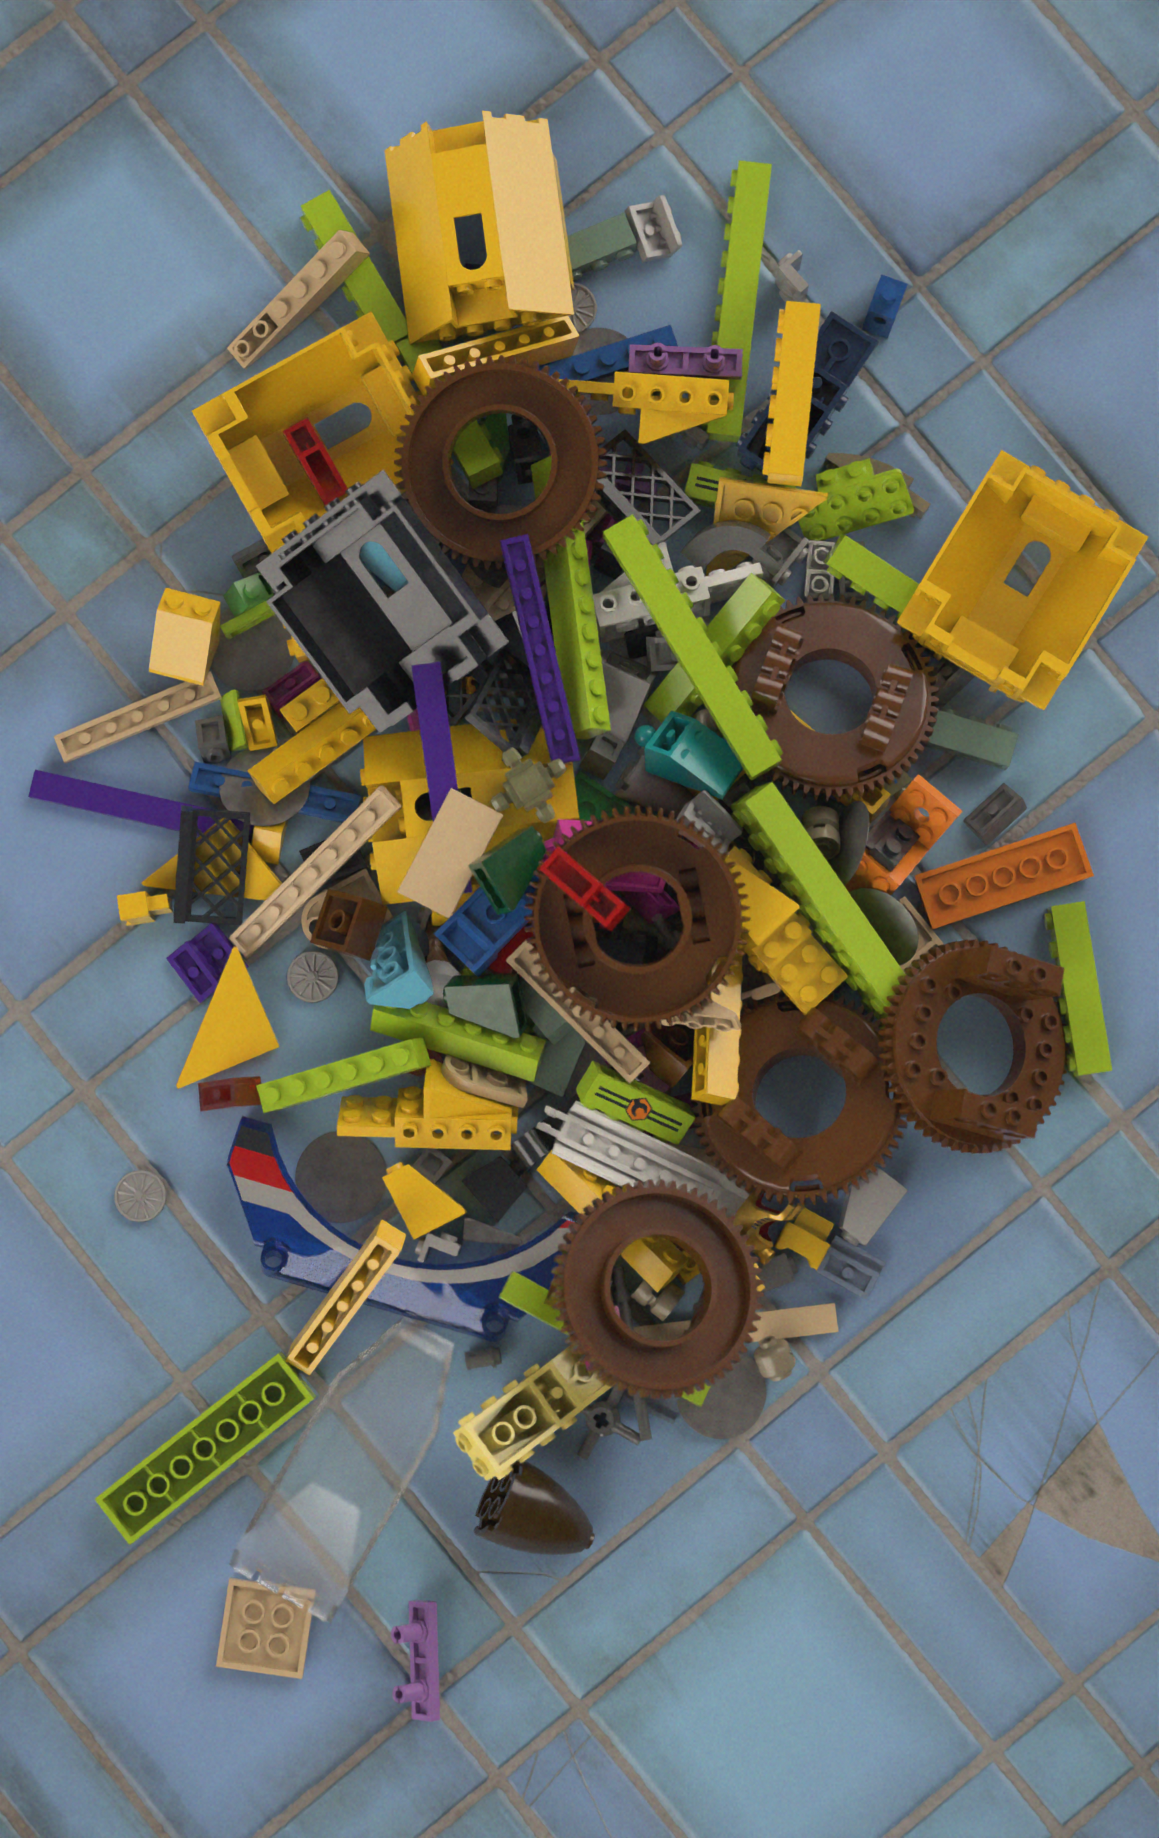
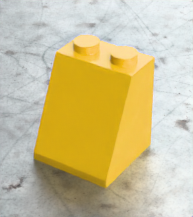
M165 587L156 613L149 672L204 686L220 643L221 602Z
M399 1162L387 1168L388 1175L382 1177L413 1240L468 1213L464 1206L439 1186L433 1184L410 1164L404 1165L403 1162Z

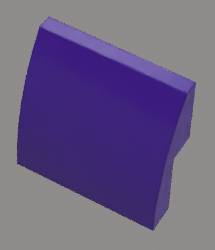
M211 923L193 939L186 941L166 959L198 1002L202 1003L214 994L234 946L217 923Z

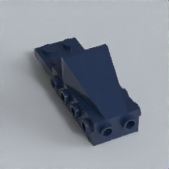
M833 311L830 312L818 330L805 453L806 459H809L815 451L817 445L814 442L820 434L824 436L831 427L833 421L830 419L834 411L836 410L840 413L849 399L845 396L847 390L879 343V341ZM772 390L767 398L769 401L770 396L776 395L777 390ZM770 402L764 410L761 408L758 410L751 422L754 424L749 434L744 432L736 444V447L739 448L737 450V457L740 458L739 463L751 471L756 468L763 473L764 454L771 451V447L765 446L767 425L774 422V418H768ZM763 475V479L767 481L768 475Z

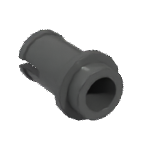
M493 1345L490 1346V1349L465 1352L467 1370L487 1366L497 1368V1365L502 1364L500 1348H494Z

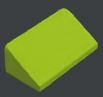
M236 689L222 695V699H220L227 742L231 752L249 748L237 703L238 699H242V695Z

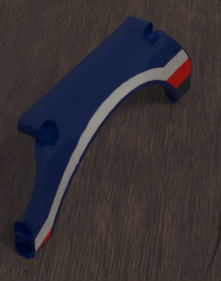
M242 1116L226 1166L244 1212L254 1245L263 1248L260 1258L262 1272L270 1278L328 1294L363 1245L350 1239L333 1227L301 1194L281 1158L272 1125ZM570 1211L547 1231L528 1243L506 1253L483 1260L453 1264H432L396 1258L363 1304L490 1342L500 1341L506 1334L509 1320L519 1322L528 1314L498 1298L511 1272L514 1271L549 1290L555 1275L552 1273V1269L558 1267L559 1264L554 1261V1257L563 1254L557 1249L558 1245L567 1243L562 1236L571 1232L568 1226L573 1222H577L575 1216L579 1213ZM273 1256L278 1257L282 1261L277 1267H270L265 1262ZM492 1320L498 1321L502 1325V1329L492 1332L487 1328L486 1324Z

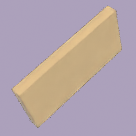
M451 788L397 892L450 919L473 875L468 865L484 854L503 814Z

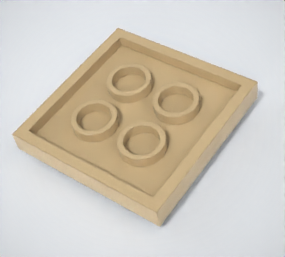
M230 1577L216 1667L302 1679L316 1590Z

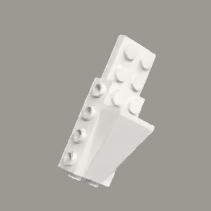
M659 543L658 547L664 556V559L661 560L666 570L669 568L673 570L666 543ZM744 562L737 565L736 569L728 571L717 569L705 577L702 566L697 568L686 566L675 573L679 580L676 586L681 594L687 593L694 605L691 611L698 618L710 615L711 603L730 599L750 573L762 579L763 572L760 562L755 564ZM625 573L620 575L600 593L593 594L597 629L601 643L624 638V633L627 631L655 624Z

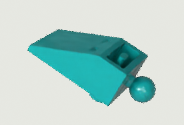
M671 710L657 731L650 725H642L635 731L634 738L636 743L641 747H645L646 772L701 792L706 790L714 797L723 799L743 770L729 744L700 721Z

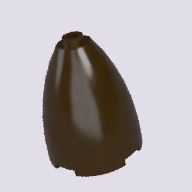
M517 1460L510 1465L513 1470L500 1480L497 1477L490 1479L475 1514L480 1519L479 1527L476 1526L474 1529V1533L477 1536L507 1548L534 1554L566 1555L579 1553L584 1549L590 1548L595 1534L592 1533L593 1527L575 1499L545 1472L527 1461L520 1463Z

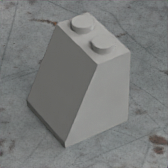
M607 649L601 657L611 731L607 733L625 742L624 744L626 745L659 671H647V666Z
M877 1166L875 1167L878 1176L869 1172L867 1174L869 1183H866L861 1178L858 1180L859 1190L850 1185L848 1186L850 1194L846 1195L845 1193L838 1228L843 1231L840 1236L853 1246L858 1244L867 1245L908 1191Z

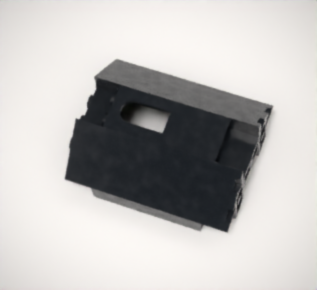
M384 470L363 485L360 481L355 483L345 491L348 497L342 501L338 497L324 507L327 511L324 515L319 517L317 513L302 523L305 526L303 531L298 533L295 529L281 539L284 545L256 565V568L272 588L271 591L274 596L266 602L348 713L350 714L360 707L379 733L390 726L392 727L417 709L411 665L440 662L445 688L453 681H457L473 670L487 657L509 642ZM367 542L379 543L409 582L390 597L362 561L361 548Z

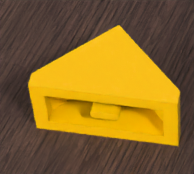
M288 820L270 826L254 825L252 847L265 862L279 865Z

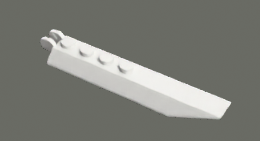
M575 1101L567 1115L546 1105L544 1112L547 1115L563 1121L559 1131L551 1128L550 1125L544 1122H538L536 1126L537 1129L556 1137L552 1154L621 1187L626 1183H630L633 1187L634 1182L641 1180L644 1185L645 1181L649 1179L653 1180L654 1185H656L657 1181L664 1179L666 1186L669 1182L676 1181L677 1189L685 1183L687 1184V1192L693 1188H698V1197L707 1193V1202L717 1199V1209L726 1207L725 1216L727 1218L735 1216L737 1210L750 1195L745 1191V1187L741 1186L738 1188L736 1186V1179L729 1181L726 1177V1172L722 1174L717 1168L620 1121H614L597 1110H590L578 1101Z

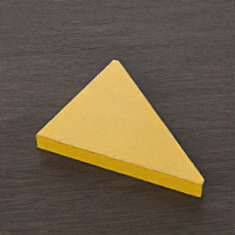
M720 477L713 524L728 520H738L754 524L771 535L766 542L768 543L783 530L826 501L828 493ZM728 550L718 554L707 565L706 576H709L710 572L717 569H725V571L732 569L748 557L749 554L739 550Z
M231 820L224 825L233 837L240 832ZM215 823L214 825H212L209 829H207L204 832V834L206 835L208 832H210L215 826H217V824ZM221 828L208 838L218 850L231 840ZM197 837L196 842H198L202 837ZM240 837L237 841L242 846V837ZM203 842L196 848L195 854L204 863L215 852L206 842ZM248 842L244 898L266 901L282 882ZM234 843L222 853L231 865L241 858V851ZM178 853L141 882L142 885L175 890ZM219 856L206 866L216 878L229 868ZM196 861L194 870L200 866ZM240 864L235 868L239 873ZM202 869L194 876L193 882L200 890H203L213 880ZM232 871L220 880L229 892L239 885V879ZM217 884L205 893L226 896Z
M237 946L232 948L176 1083L177 1089L280 1047Z

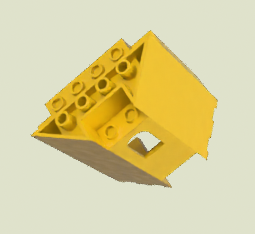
M482 110L483 121L432 131L426 121L421 124L420 132L417 134L410 132L399 140V146H390L384 150L409 344L436 339L452 341L464 334L479 336L487 330L507 331L519 324L535 326L542 320L574 315L571 290H574L558 165L552 152L548 119L538 118L525 121L524 116L505 114L504 117L495 118L492 117L490 111ZM481 213L487 258L480 268L469 270L460 263L454 218Z
M372 311L192 410L218 461L221 463L271 554L284 545L281 539L295 529L300 533L305 529L302 523L316 513L321 517L327 512L324 509L326 505L323 504L282 433L283 430L308 417L320 441L324 444L314 424L352 403H362L371 412L370 424L364 430L329 449L324 444L328 454L348 489L358 481L362 485L382 470L385 471L395 486L403 481L402 478H397L394 475L395 472L402 469L394 464V460L402 458L401 455L395 453L396 448L403 447V444L397 441V437L406 435L400 429V426H409L410 422L406 420L405 414H415L410 406L411 404L419 406L421 403L417 396L422 394L420 390L415 392L410 383L414 379L407 365L402 367L399 363L397 356L400 355L396 344L393 340L388 341ZM398 489L401 494L405 492L403 489ZM347 493L339 497V500L342 501L348 497Z
M1001 450L924 575L897 623L902 628L912 632V637L924 648L934 651V657L938 661L944 657L990 685L988 691L996 693L998 689L1006 694L1008 698L1022 703L1026 700L1036 708L1045 710L1134 565L1136 557L1148 536L1119 519L1120 516L1110 509L1103 510L1094 505L1095 501L1084 494L1079 496L1070 490L1071 487L1061 480L1054 481L1050 479L1040 467L1035 465L1030 467ZM1031 542H1041L1048 547L1050 560L1027 597L1003 582L1025 546Z
M510 719L511 723L517 724L516 719ZM472 724L449 726L458 789L471 788L472 799L495 810L491 800L500 792L502 794L506 792L502 784L508 781L505 773L511 770V767H507L502 761V753L504 752ZM543 725L528 754L521 759L522 763L530 758L533 764L540 761L544 768H547V764L551 762ZM416 730L366 736L363 739L364 768L360 769L362 786L367 787L369 797L379 786L383 785L402 806L368 840V842H372L374 852L370 853L371 870H377L382 905L413 902L414 900L397 891L433 824V820H423L415 811V803L418 797L424 793H429L421 732ZM499 730L501 736L508 742L505 730ZM573 763L564 764L566 767L565 773L557 779L555 777L552 778L555 787L550 791L553 796L546 803L547 805L551 804L555 812V818L547 823H543L535 814L537 812L536 808L526 812L523 806L517 810L512 802L509 804V808L499 812L503 814V817L484 854L518 829L533 826L541 834L544 843L546 840L553 838L558 819L580 821ZM541 865L538 866V868H537L536 871H541V870L539 869V868L541 867ZM472 875L471 885H479L474 875Z

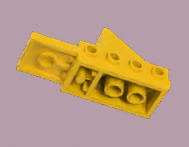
M615 372L614 383L569 380L567 388L576 386L578 392L575 397L587 394L591 395L590 399L594 401H608L609 396H613L612 407L618 408L619 414L636 415V410H641L638 443L644 445L725 417L727 410H733L734 393L729 392V380ZM656 391L660 392V396H652V394ZM682 394H688V398H682ZM711 396L718 397L719 401L711 400Z
M735 846L728 851L730 855L725 859V862L735 861L736 865L730 870L732 873H741V876L735 879V882L745 883V887L738 890L739 894H748V898L741 900V905L750 906L749 910L742 911V916L750 917V921L742 922V927L748 928L750 930L749 933H741V938L747 940L748 943L745 945L739 944L738 948L745 951L749 956V962L755 969L767 973L798 1009L806 1015L812 1007L815 1008L840 985L848 975L811 935L812 931L808 928L810 926L809 921L801 913H795L800 906L781 891L773 888L770 885L772 881L769 876L762 870L757 871L751 864L753 861L751 856L744 849L741 848L739 850Z
M430 1059L431 1066L426 1067L424 1089L415 1086L399 1088L397 1098L385 1095L378 1097L350 1095L342 1096L337 1136L395 1137V1147L511 1150L512 1134H517V1106L470 1094L454 1087L444 1078L441 1072L442 1063L434 1059ZM440 1129L443 1132L436 1133L434 1130ZM466 1130H470L472 1133L466 1134Z

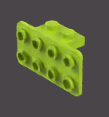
M870 458L815 474L818 492L828 493V498L799 519L798 522L804 537L808 540L823 541L840 536L841 534H847L910 515L914 512V506L902 471L896 468L874 475L873 466Z

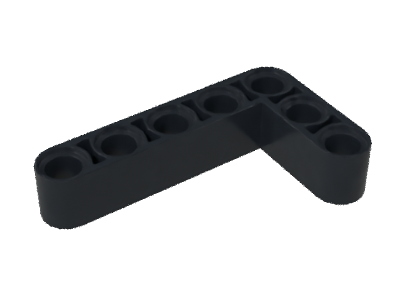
M641 1072L635 1080L640 1081L645 1076ZM578 1093L556 1110L567 1115L575 1101L580 1102ZM551 1116L546 1117L540 1122H544L558 1131L563 1123L562 1120ZM535 1126L510 1146L529 1168L553 1149L556 1137L537 1129Z

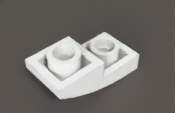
M809 540L808 550L810 551L807 554L804 597L811 595L812 598H818L819 594H822L824 599H828L830 594H833L834 576L826 571L829 566L824 564L823 561L836 542Z

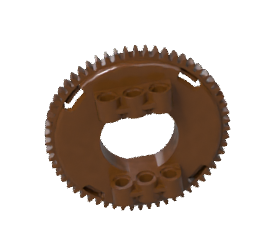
M819 594L817 601H813L811 595H808L806 603H803L801 598L797 597L796 605L794 606L789 600H786L785 609L780 606L779 612L771 617L762 628L760 635L753 639L744 650L742 657L731 666L738 677V681L735 683L741 692L745 690L753 702V705L750 706L755 716L760 714L768 727V730L765 731L770 741L775 739L783 751V754L780 756L782 759L781 764L762 774V779H765L768 775L772 776L773 784L777 781L782 782V791L787 786L792 787V795H795L797 790L803 791V798H806L808 792L813 793L815 801L818 799L819 794H823L826 802L829 800L830 795H835L837 802H839L842 794H846L847 799L850 801L853 792H856L858 797L862 798L864 789L872 795L874 785L882 791L885 785L884 781L891 786L894 782V777L900 779L903 771L908 772L911 764L917 762L919 758L917 755L921 756L924 752V747L928 745L930 740L928 737H931L934 731L931 727H934L937 721L934 717L938 713V708L935 706L939 702V698L935 697L939 689L934 687L937 677L931 676L934 667H925L928 665L930 657L921 658L925 648L916 649L918 641L909 639L912 632L906 631L903 633V628L899 624L897 626L894 625L896 616L893 615L886 619V610H882L879 614L876 613V604L867 609L865 608L866 600H863L859 606L855 605V597H852L850 603L845 602L844 595H841L839 601H834L833 594H830L828 601H824L822 594ZM817 660H835L853 667L865 678L873 695V702L866 721L857 728L841 734H824L804 726L792 714L785 698V693L793 673L801 666ZM878 764L886 766L884 773L879 769L871 774L860 777L858 783L857 775L859 772L868 770Z
M636 805L635 813H630L628 806H625L624 814L619 815L616 807H614L613 816L608 817L603 810L602 819L598 821L592 814V824L587 825L585 821L580 820L581 830L578 831L575 827L571 826L570 829L573 835L569 838L566 834L562 833L561 836L564 843L561 845L554 841L553 845L555 848L559 846L562 850L566 851L569 856L603 885L614 877L628 872H647L668 882L676 891L683 924L682 933L677 943L665 956L651 963L633 965L613 959L597 944L592 915L551 879H548V876L542 871L536 870L534 874L540 878L539 882L530 881V885L536 888V892H528L526 895L534 899L533 903L525 904V908L532 910V914L524 916V919L532 921V925L524 929L525 932H533V936L526 939V942L535 943L536 945L529 953H538L539 958L533 964H543L544 966L538 972L539 976L547 973L550 976L545 981V985L554 982L556 986L552 990L553 995L562 991L564 994L560 1002L563 1003L568 998L572 1000L569 1009L572 1010L577 1005L580 1006L579 1016H583L586 1011H589V1021L592 1022L596 1015L600 1016V1025L603 1026L606 1020L609 1019L611 1020L612 1029H615L617 1022H622L624 1031H626L628 1023H633L635 1031H638L639 1023H644L646 1030L649 1031L650 1022H655L657 1028L661 1029V1020L666 1019L669 1026H672V1017L677 1016L678 1020L683 1022V1012L686 1011L693 1017L692 1007L696 1006L701 1011L704 1010L701 1001L705 999L711 1004L713 1001L709 994L712 991L717 995H721L717 987L719 983L726 987L729 985L724 979L725 975L735 976L734 972L729 968L731 965L740 966V963L734 959L735 955L743 956L745 953L738 946L739 944L745 945L748 943L747 940L741 938V933H749L750 931L748 928L742 927V922L750 921V917L742 916V911L749 910L750 906L741 905V900L748 898V894H739L738 890L745 887V883L735 882V879L741 876V873L731 872L730 869L736 865L735 861L725 862L730 853L727 851L720 854L718 851L723 844L720 842L713 846L711 844L714 839L713 834L704 838L702 836L705 832L704 827H701L697 832L693 830L695 827L694 820L686 826L684 825V815L678 821L673 820L674 811H671L668 817H663V808H659L657 815H653L651 806L647 807L646 814L641 813L639 805ZM679 829V834L688 838L697 846L703 845V847L700 849L694 848L691 844L679 838L675 830ZM547 850L545 853L549 857L553 852ZM540 860L539 864L542 866L545 861ZM718 957H727L726 961L721 960L717 969L709 978L711 984H707L706 976L713 968ZM578 986L585 993L596 998L598 1007L594 1008L595 1002L584 997L577 990H574L572 993L570 988Z
M831 992L827 999L824 998L815 1008L812 1007L806 1015L798 1009L786 994L785 998H780L778 993L774 994L773 1001L765 997L764 1004L762 1005L753 1000L754 1008L751 1010L746 1005L743 1006L745 1014L740 1015L741 1036L738 1052L740 1063L737 1078L739 1091L736 1098L721 1106L711 1104V1116L709 1103L690 1098L691 1103L698 1105L691 1108L694 1115L699 1116L694 1119L693 1123L695 1126H702L695 1130L696 1134L699 1137L705 1136L699 1141L703 1147L708 1146L705 1150L707 1156L714 1155L711 1159L713 1165L721 1163L718 1168L720 1173L723 1174L728 1171L726 1177L729 1181L737 1177L735 1184L738 1188L746 1183L745 1191L748 1194L756 1188L755 1195L757 1198H760L766 1192V1199L771 1202L774 1195H777V1201L780 1205L783 1203L784 1197H788L790 1205H794L795 1198H799L802 1206H805L806 1198H811L813 1205H816L817 1197L819 1196L827 1203L828 1194L832 1193L835 1199L838 1200V1191L843 1189L846 1195H849L848 1186L850 1185L859 1190L858 1180L861 1178L866 1183H869L867 1176L869 1172L878 1176L875 1166L878 1164L883 1168L886 1167V1163L883 1160L884 1156L893 1159V1154L889 1148L899 1149V1144L894 1139H904V1134L899 1128H908L907 1122L902 1118H907L909 1112H899L902 1104L901 1102H893V1099L896 1097L895 1092H893V1099L890 1098V1092H888L889 1081H884L888 1071L881 1069V1066L886 1062L885 1059L879 1058V1054L884 1052V1047L878 1045V1042L884 1040V1036L879 1034L883 1023L880 1022V1019L874 1023L872 1022L874 1019L873 1012L864 1016L865 1007L863 1005L855 1010L856 1004L854 1000L845 1005L846 1001L843 995L838 1001H835L834 993ZM795 1056L819 1058L845 1080L846 1085L845 1103L835 1122L824 1131L804 1138L785 1136L778 1127H773L761 1116L756 1106L757 1091L766 1073L777 1063ZM818 1179L823 1185V1189H820L819 1184L795 1186V1191L790 1189V1185L794 1181Z

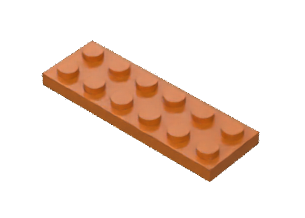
M1072 823L914 875L913 878L929 925L934 930L1091 878L1094 874L1077 825Z

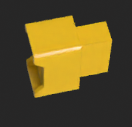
M146 891L117 895L120 920L127 921V926L155 922V915L173 913L172 898H168L167 894L150 896Z
M804 1207L793 1224L786 1221L773 1247L779 1250L791 1249L807 1258L809 1266L818 1270L831 1246L825 1241L834 1223Z

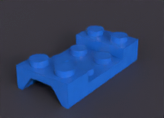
M534 874L531 881L539 882L540 878ZM529 883L516 909L512 912L498 915L480 886L434 934L479 977L499 957L497 953L529 922L524 919V916L532 914V910L526 909L525 904L533 903L534 899L526 895L528 892H536V888L532 887Z

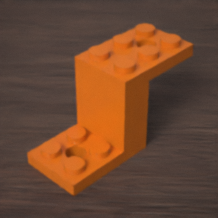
M918 774L889 810L892 812L890 815L895 820L898 818L920 835V838L891 872L869 854L870 850L865 847L863 857L856 872L845 885L847 891L871 888L891 896L930 848L961 814L962 810ZM919 807L925 809L929 817L922 815Z

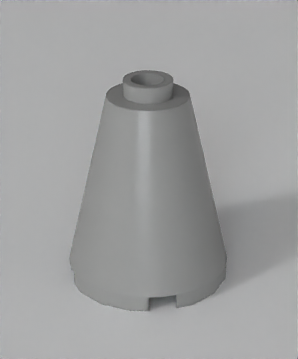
M642 747L636 753L640 756L636 762L630 760L615 786L619 790L614 791L613 794L620 799L645 808L651 806L652 810L657 812L659 808H663V814L665 815L674 811V818L677 819L684 805L693 799V795L682 784L646 772L645 748Z

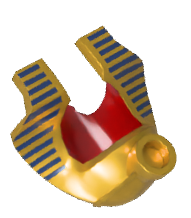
M755 1188L735 1213L736 1218L733 1225L738 1226L742 1224L743 1228L740 1231V1235H749V1239L745 1242L746 1246H754L755 1249L752 1252L761 1258L760 1262L763 1265H766L775 1255V1251L771 1249L773 1247L772 1240L768 1235L769 1226L776 1221L796 1220L805 1206H802L801 1203H797L796 1206L788 1204L784 1211L768 1208L761 1203L762 1197L766 1192L760 1198H757Z

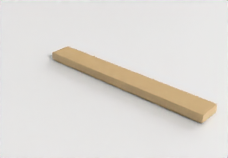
M383 785L379 786L228 938L234 946L238 947L246 959L252 957L402 807Z
M835 1303L755 1312L761 1316V1320L752 1323L758 1330L748 1334L753 1338V1342H758L769 1336H774L775 1339L838 1332ZM691 1320L634 1327V1332L642 1337L656 1341L675 1340L681 1337L684 1331L689 1328Z

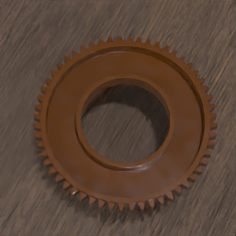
M503 355L499 356L497 363H494L491 356L487 357L486 364H483L480 358H476L474 367L468 361H465V370L461 371L455 365L453 376L445 371L443 372L445 378L443 382L435 378L436 387L434 389L429 386L425 387L428 393L426 397L418 394L417 398L421 404L419 406L411 404L410 407L415 414H405V418L410 424L409 426H400V429L406 435L397 437V441L403 444V447L395 449V453L401 455L402 458L394 460V464L402 468L395 472L394 475L397 478H402L403 481L396 484V487L405 490L402 496L405 500H409L408 504L432 537H434L439 546L443 544L442 551L445 555L453 550L452 559L455 561L463 555L462 563L465 565L473 559L475 568H479L481 563L484 562L485 569L490 570L493 563H495L497 570L502 571L505 562L500 540L528 534L534 562L537 565V556L540 555L546 561L548 560V551H551L555 556L558 554L556 546L560 545L566 549L568 547L565 541L567 537L575 541L576 537L573 532L575 530L584 531L580 523L582 521L590 523L591 521L587 512L597 511L592 502L601 501L602 498L596 493V490L605 489V486L598 482V480L607 478V474L600 471V468L608 466L607 461L600 459V457L607 454V450L598 447L605 443V438L596 437L602 431L601 426H592L598 418L596 415L587 416L593 408L590 404L582 406L586 400L585 396L575 397L578 392L576 386L567 389L570 382L569 379L565 378L558 382L560 377L558 371L549 376L550 368L547 365L539 371V363L537 361H534L528 367L527 358H523L520 364H517L516 357L511 356L509 362L506 363ZM497 413L518 415L532 422L546 437L551 451V472L541 494L525 508L507 514H491L469 505L458 493L451 475L452 452L459 436L474 421Z
M977 939L954 941L939 945L938 948L929 949V953L921 954L920 959L911 962L913 967L904 969L906 975L897 978L900 985H895L891 988L895 995L887 996L886 998L891 1005L883 1007V1011L888 1014L887 1018L880 1019V1022L885 1025V1029L879 1030V1034L884 1036V1040L878 1042L879 1046L884 1047V1052L879 1054V1058L885 1059L886 1062L881 1066V1069L888 1071L884 1081H891L892 1084L888 1092L896 1093L893 1102H901L902 1106L899 1112H909L906 1121H916L914 1129L923 1130V1137H932L931 1142L941 1143L943 1148L951 1147V1151L971 1154L1002 1151L1005 1148H1011L1012 1144L1021 1143L1020 1139L1035 1138L1037 1125L1044 1124L1043 1116H1050L1049 1107L1056 1106L1057 1103L1054 1098L1061 1095L1058 1089L1060 1085L1065 1083L1062 1080V1075L1067 1074V1070L1064 1069V1063L1068 1062L1067 1058H1065V1052L1069 1050V1047L1065 1046L1063 1026H1066V1024L1061 1022L1063 1015H1060L1057 1009L1059 1002H1054L1052 998L1060 996L1065 968L1019 954L1015 951H1009L1006 946L998 947V943L989 944L986 940L980 942ZM965 996L979 997L995 1006L1006 1020L1012 1035L1013 1059L1009 1073L1003 1083L988 1095H978L968 1092V1088L958 1089L948 1079L946 1070L941 1067L938 1057L937 1034L941 1020L950 1006Z
M652 1179L645 1181L644 1185L641 1180L634 1182L633 1187L630 1183L622 1185V1190L619 1186L613 1188L612 1195L608 1191L601 1195L602 1200L600 1198L592 1200L593 1207L587 1205L583 1208L585 1215L580 1213L575 1216L577 1222H573L568 1226L571 1232L562 1236L567 1243L560 1244L557 1248L563 1254L554 1257V1261L559 1264L558 1267L552 1269V1273L555 1275L551 1281L544 1304L553 1307V1309L560 1310V1315L555 1319L564 1323L560 1333H568L569 1337L565 1340V1343H573L575 1345L571 1352L572 1354L579 1352L582 1355L579 1360L580 1364L589 1363L587 1370L589 1373L597 1370L598 1380L607 1377V1386L609 1387L617 1382V1391L619 1392L625 1391L628 1387L629 1395L631 1396L636 1395L639 1390L640 1398L648 1397L649 1393L652 1399L660 1398L661 1394L663 1399H669L672 1397V1393L675 1398L683 1396V1391L686 1395L694 1394V1388L697 1391H702L705 1389V1384L707 1386L714 1385V1377L717 1380L723 1379L725 1377L723 1370L730 1372L733 1370L731 1362L736 1364L741 1361L738 1353H747L748 1349L743 1343L749 1344L753 1342V1338L748 1333L757 1332L758 1328L752 1323L761 1320V1316L756 1314L755 1310L763 1308V1305L757 1302V1298L764 1296L763 1292L757 1290V1286L762 1285L763 1281L756 1279V1275L761 1273L762 1270L754 1268L753 1265L759 1258L750 1256V1252L755 1247L746 1246L745 1244L749 1239V1235H740V1231L743 1228L742 1224L734 1226L733 1222L736 1217L733 1215L727 1218L725 1216L726 1207L718 1210L717 1199L707 1202V1193L698 1197V1188H693L687 1192V1184L685 1183L677 1189L676 1181H671L666 1186L664 1179L657 1181L656 1185H654ZM661 1238L679 1245L694 1259L698 1266V1271L702 1275L704 1286L698 1302L694 1303L692 1308L695 1311L689 1328L684 1331L681 1337L675 1340L656 1341L638 1335L621 1320L614 1308L610 1293V1278L613 1266L621 1252L638 1239Z

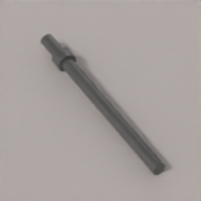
M624 1267L612 1269L616 1289L613 1292L615 1304H618L621 1320L634 1331L629 1303L632 1301L630 1289H627ZM638 1390L637 1394L633 1395L640 1440H651L652 1435L646 1399L640 1398Z

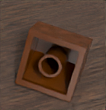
M328 889L310 943L370 961L388 907L364 897Z
M655 1022L650 1024V1030H645L641 1034L646 1057L650 1061L649 1068L651 1072L669 1087L673 1088L693 1065L695 1029L684 1024H674L673 1026L661 1025V1029H658Z

